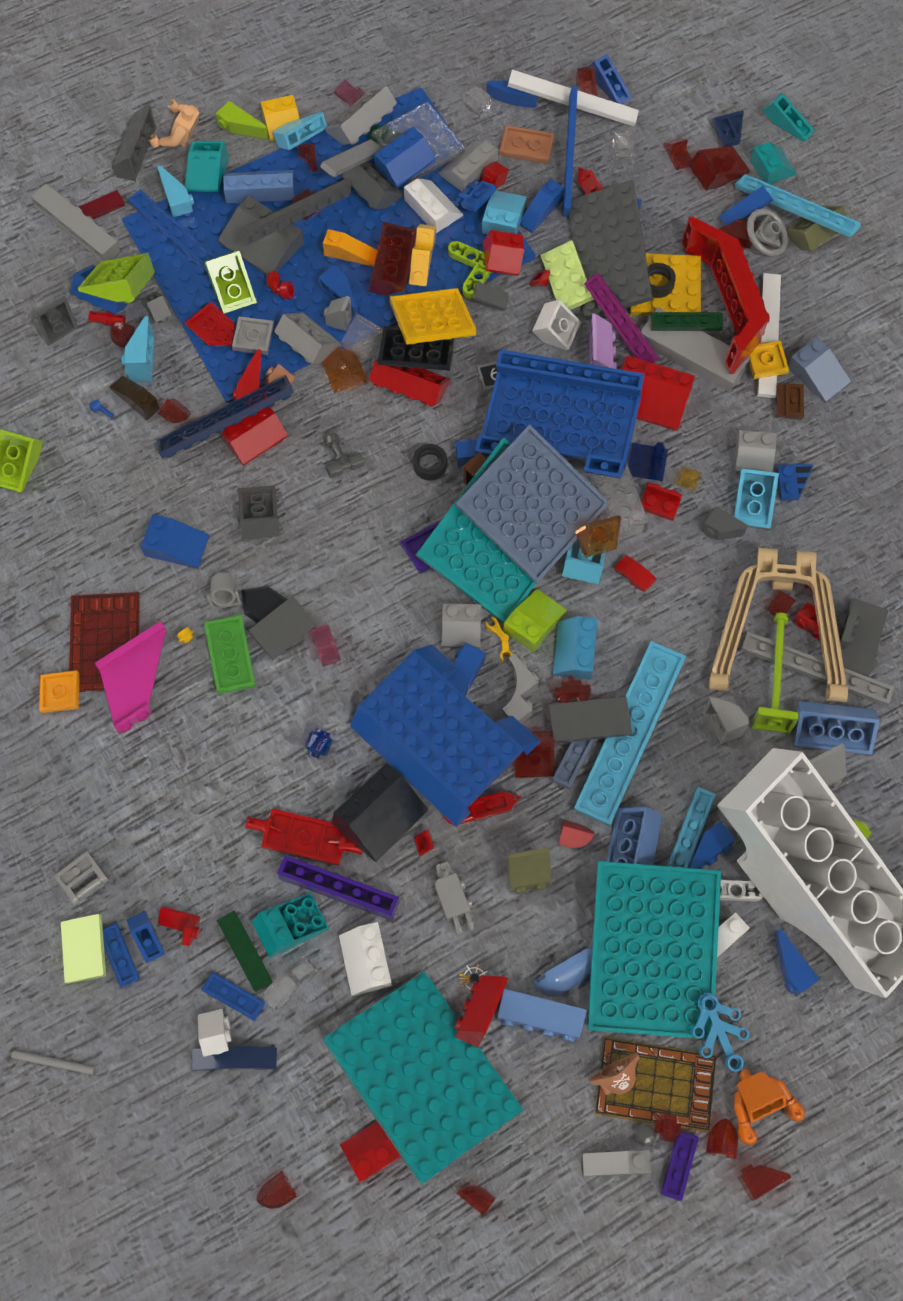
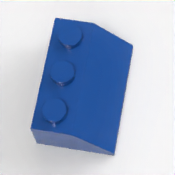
M414 126L374 154L375 168L397 189L436 161V157L425 137Z
M90 265L73 274L70 294L77 296L80 300H86L96 307H101L112 314H117L126 308L128 303L124 301L114 302L79 292L78 287L96 266Z

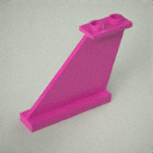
M161 621L95 663L101 673L114 728L118 734L129 731L133 727L132 725L138 721L146 720L149 714L152 713L149 703L165 634H167Z

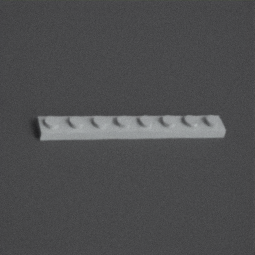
M747 632L740 651L774 663L776 642ZM783 645L782 667L827 683L824 660ZM844 668L848 692L888 706L894 690L893 686Z

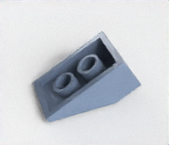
M818 337L794 354L788 365L789 370L824 403L828 402L851 383V380L831 349Z

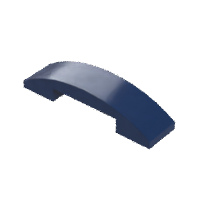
M228 1047L229 1051L203 1057L201 1048L193 1049L192 1071H213L219 1069L277 1070L276 1047Z

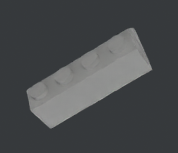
M387 86L370 89L327 126L325 131L343 145H353L359 141V136L371 130L370 127L373 124H378L382 120L381 117L392 112L397 102Z

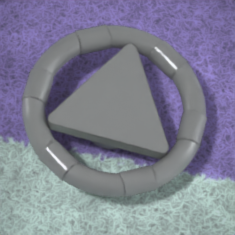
M761 208L753 211L747 221V232L753 246L764 255L771 257L780 255L788 244V234L783 221L771 210ZM765 215L766 217L754 232L755 218ZM780 232H781V244H780V240H779V238H778V236H777V234H779ZM760 241L768 245H771L777 249H767L760 243Z

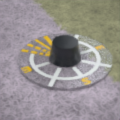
M472 963L466 965L461 970L459 982L464 991L470 993L474 980L478 982L481 975L489 976L484 966Z

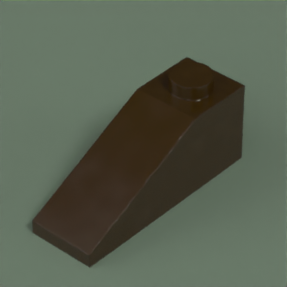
M121 376L109 387L145 420H148L160 409L156 397L144 387L124 376Z

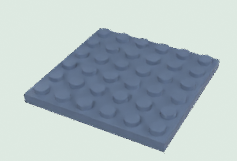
M529 424L454 505L531 580L538 583L608 506L609 502Z

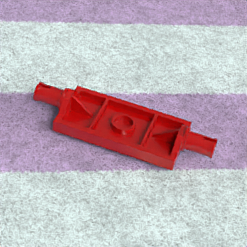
M272 809L269 818L265 820L251 816L247 817L248 822L245 824V829L260 831L264 834L261 845L263 849L340 866L342 855L345 851L363 855V851L351 840H348L329 821Z

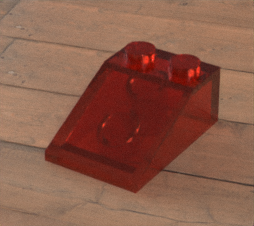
M733 146L698 150L688 164L692 173L698 178L705 190L717 189L750 172Z

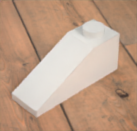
M736 912L718 928L717 958L750 929Z

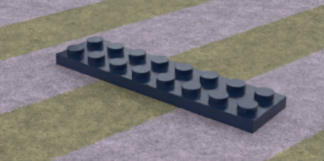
M285 375L157 439L161 458H170L178 451L190 448L193 443L204 441L209 438V435L215 432L220 433L231 424L236 425L243 418L254 416L259 410L270 408L279 400L288 399L294 393L288 377Z

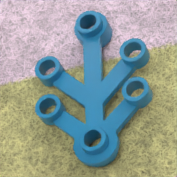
M704 993L698 999V1007L701 1012L697 1023L690 1030L693 1037L702 1038L705 1034L704 1026L709 1016L712 1024L705 1044L699 1048V1054L701 1057L710 1058L713 1055L716 1037H718L726 1056V1068L730 1071L738 1072L743 1068L744 1062L741 1056L734 1054L725 1031L743 1041L749 1038V1031L746 1028H738L721 1021L717 1012L727 1015L728 1019L733 1021L741 1018V1012L737 1008H729L720 1004L714 994ZM706 1000L710 1001L709 1007L705 1006ZM735 1010L737 1015L735 1018H732L731 1013ZM697 1028L700 1029L699 1035L695 1034V1030ZM744 1030L745 1035L741 1038L740 1031ZM707 1047L709 1052L707 1055H704L703 1050ZM734 1058L735 1064L731 1066L730 1060Z

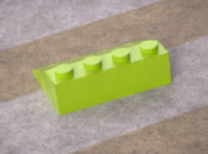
M149 253L100 261L78 287L79 292L114 302L124 301L125 303H130L134 301L155 273Z

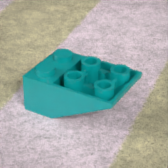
M192 141L188 152L185 182L187 192L219 191L230 158L225 141Z
M311 893L261 911L252 921L269 958L287 952L329 929Z

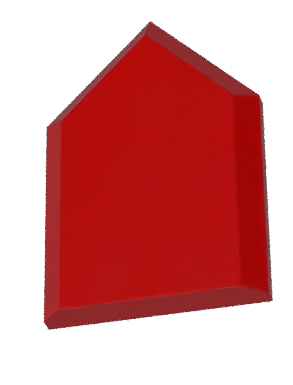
M212 302L208 303L185 322V325L208 346H232L235 323Z

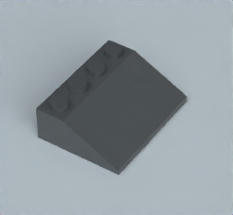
M248 196L237 207L220 235L218 243L231 252L240 251L243 260L267 275L270 271L277 272L304 244L303 231L290 224L247 246L242 243L243 227L275 213Z

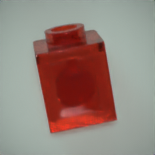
M315 143L298 145L299 158H306V165L310 164V170L317 171Z
M780 590L770 602L767 610L774 617L776 613L787 614L796 599Z

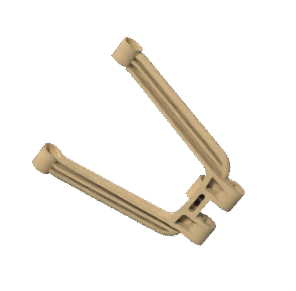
M758 547L757 565L746 568L739 577L712 667V673H710L709 690L729 691L728 684L731 666L756 584L760 581L772 580V590L792 591L793 583L797 582L808 585L813 592L827 678L826 701L847 702L848 685H846L831 585L826 575L816 570V552L796 551L795 566L777 564L778 549Z

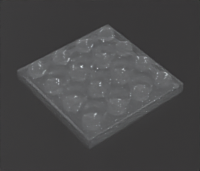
M428 102L372 132V137L381 148H384L412 126L425 137L436 157V161L407 181L408 183L450 162L466 149ZM387 130V133H386V135H385V138H384V140H382L381 138H382L383 134L385 133V131Z

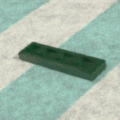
M651 312L650 314L651 331L723 330L722 312Z
M235 910L218 919L217 922L254 992L256 993L273 983Z

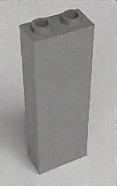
M658 307L655 312H666V311H664V310H662V309H660V308ZM650 315L647 318L646 325L640 327V331L655 352L728 392H731L748 367L751 358L748 357L734 374H729L725 358L730 346L703 331H651Z

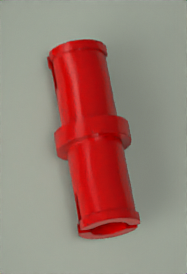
M90 311L88 315L89 322L103 323L105 326L111 324L124 327L126 323L125 315L111 314L108 311L104 313Z

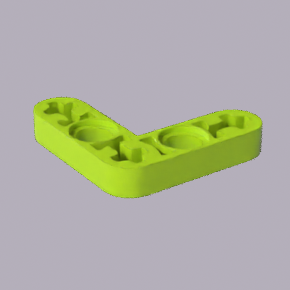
M453 241L448 245V255L452 259L473 267V270L463 284L464 297L473 299L475 283L481 282L485 284L491 272L486 271L484 252L459 241ZM473 254L476 258L470 260L466 256ZM481 274L483 278L475 279L474 275ZM472 283H473V284H474L473 290L468 291V290L471 289Z

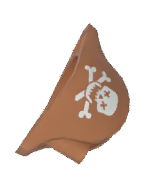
M633 1053L609 1064L588 1079L589 1082L600 1085L605 1095L610 1093H627L635 1084V1067L639 1060L638 1053Z

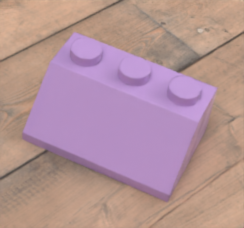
M592 314L589 332L590 365L616 369L617 364L613 362V357H616V346H613L615 331H612V324L599 315Z

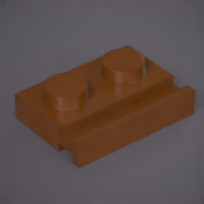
M777 383L776 418L803 419L804 384L786 383L781 385Z

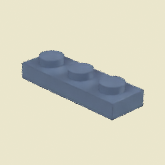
M595 739L571 742L552 778V782L570 790Z

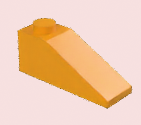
M328 229L323 241L324 256L372 267L375 266L379 251L346 233Z

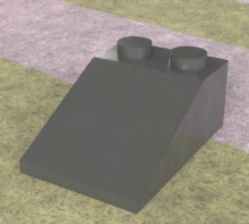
M65 296L33 315V324L36 331L48 346L78 329Z
M275 486L238 488L242 539L279 536Z

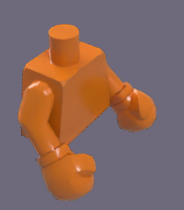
M749 1069L739 1073L741 1081L738 1082V1091L734 1094V1110L738 1120V1137L742 1143L753 1145L757 1141V1134L750 1123L752 1124L784 1108V1114L794 1122H800L804 1118V1107L791 1095L783 1081L768 1076L765 1072L752 1075Z

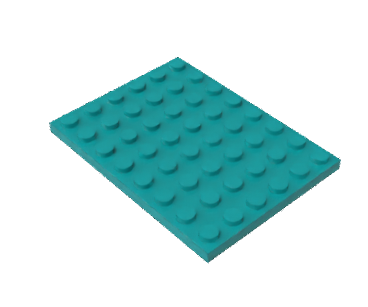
M504 437L501 439L454 504L511 444ZM453 504L416 553V556L504 624L512 612L524 601L536 583Z
M597 861L587 1030L695 1038L691 1035L690 1030L692 1026L696 1025L701 1012L698 1007V999L704 993H712L714 995L716 993L721 871ZM709 1000L705 1001L706 1007L710 1006ZM709 1016L704 1026L705 1034L702 1038L698 1039L707 1038L712 1024ZM699 1028L695 1030L696 1035L700 1034Z
M425 971L325 1036L322 1040L421 1186L524 1110L481 1049L455 1038L458 1030L454 1029L458 1017Z

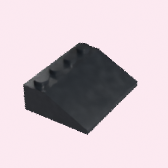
M384 326L378 365L450 371L455 338L406 344L400 327Z
M386 763L334 812L331 824L371 859L377 862L428 812V808L405 778L391 765Z

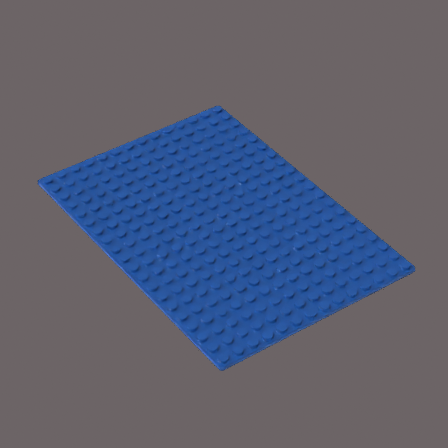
M418 88L395 98L397 104L393 107V111L381 117L382 120L376 126H388L391 132L403 133L414 126L425 137L436 157V161L399 187V189L404 193V187L417 178L431 180L453 203L461 191L441 177L439 172L464 149L422 88ZM323 130L290 150L281 148L226 173L294 170L295 200L259 202L273 212H277L344 180L342 177L344 173L332 177L320 167L322 162L368 141L371 130L359 136V141L353 145H343ZM374 158L368 160V161L373 162V163L375 164ZM224 176L218 192H188V194H192L194 200L192 205L193 212L173 217L167 199L157 203L216 257L231 253L230 250L218 243V239L241 203H226ZM352 187L347 198H343L322 210L292 223L303 231L304 244L277 272L280 276V284L286 281L292 282L294 286L293 299L284 300L281 296L275 295L269 285L267 286L266 274L243 260L257 303L224 314L235 323L234 335L238 317L274 321L268 355L261 354L259 388L264 386L263 381L267 377L265 373L271 366L276 367L280 364L289 373H293L311 365V363L304 359V356L292 350V346L280 340L279 336L274 332L283 314L303 312L341 344L330 354L332 355L383 331L384 326L392 327L398 324L390 305V296L458 288L460 294H462L463 284L473 270V267L452 259L448 255V245L453 241H459L484 252L483 241L487 234H482V220L490 197L476 212L464 209L460 204L457 208L463 216L436 233L427 286L409 284L412 249L416 244L417 227L420 224L427 225L424 220L404 200V196L386 209L375 210ZM135 212L122 219L123 224L141 254L149 253L155 271L154 278L221 395L228 403L234 401L233 389H237V383L255 353L233 351L232 346H208L185 325L188 319L210 302L222 311L208 273L141 213ZM327 230L346 233L378 250L379 254L375 266L372 267L324 256L323 241ZM524 237L525 250L521 266L533 261L536 256ZM473 254L466 256L470 260L476 258ZM332 265L345 272L358 309V317L355 319L352 316L346 331L326 325L324 317L325 308L329 307L333 299L319 287L318 277ZM491 272L486 282L503 274ZM476 274L474 275V278L482 279L483 275Z

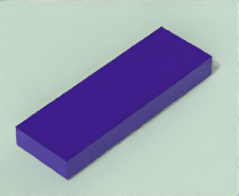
M680 1130L677 1131L660 1195L682 1202L699 1139L698 1136Z

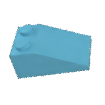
M495 191L486 206L482 220V234L488 235L490 230L517 234L527 197Z
M149 316L143 318L125 346V354L121 358L122 365H125V374L133 382H152L154 333Z
M741 468L734 517L748 526L771 529L779 473Z
M587 528L567 550L562 576L599 584L604 566L608 533Z

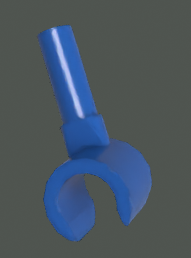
M94 400L89 404L90 409L94 413L100 410L109 417H114V414L105 409L99 400Z

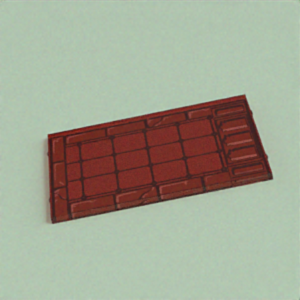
M140 592L71 596L69 671L77 670L80 672L79 692L105 691L101 673L95 663L140 634Z

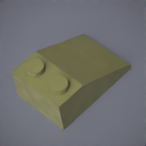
M549 847L508 854L506 873L510 893L524 894L529 889L541 891L550 886Z

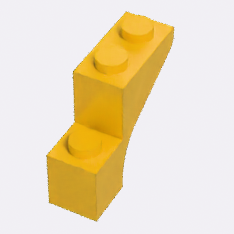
M420 224L417 227L416 244L412 249L409 284L427 286L437 226Z

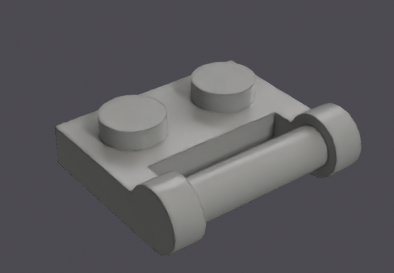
M85 852L54 875L75 906L80 903V899L100 884H105L109 881L88 852ZM93 873L97 874L98 877L74 894L73 888Z

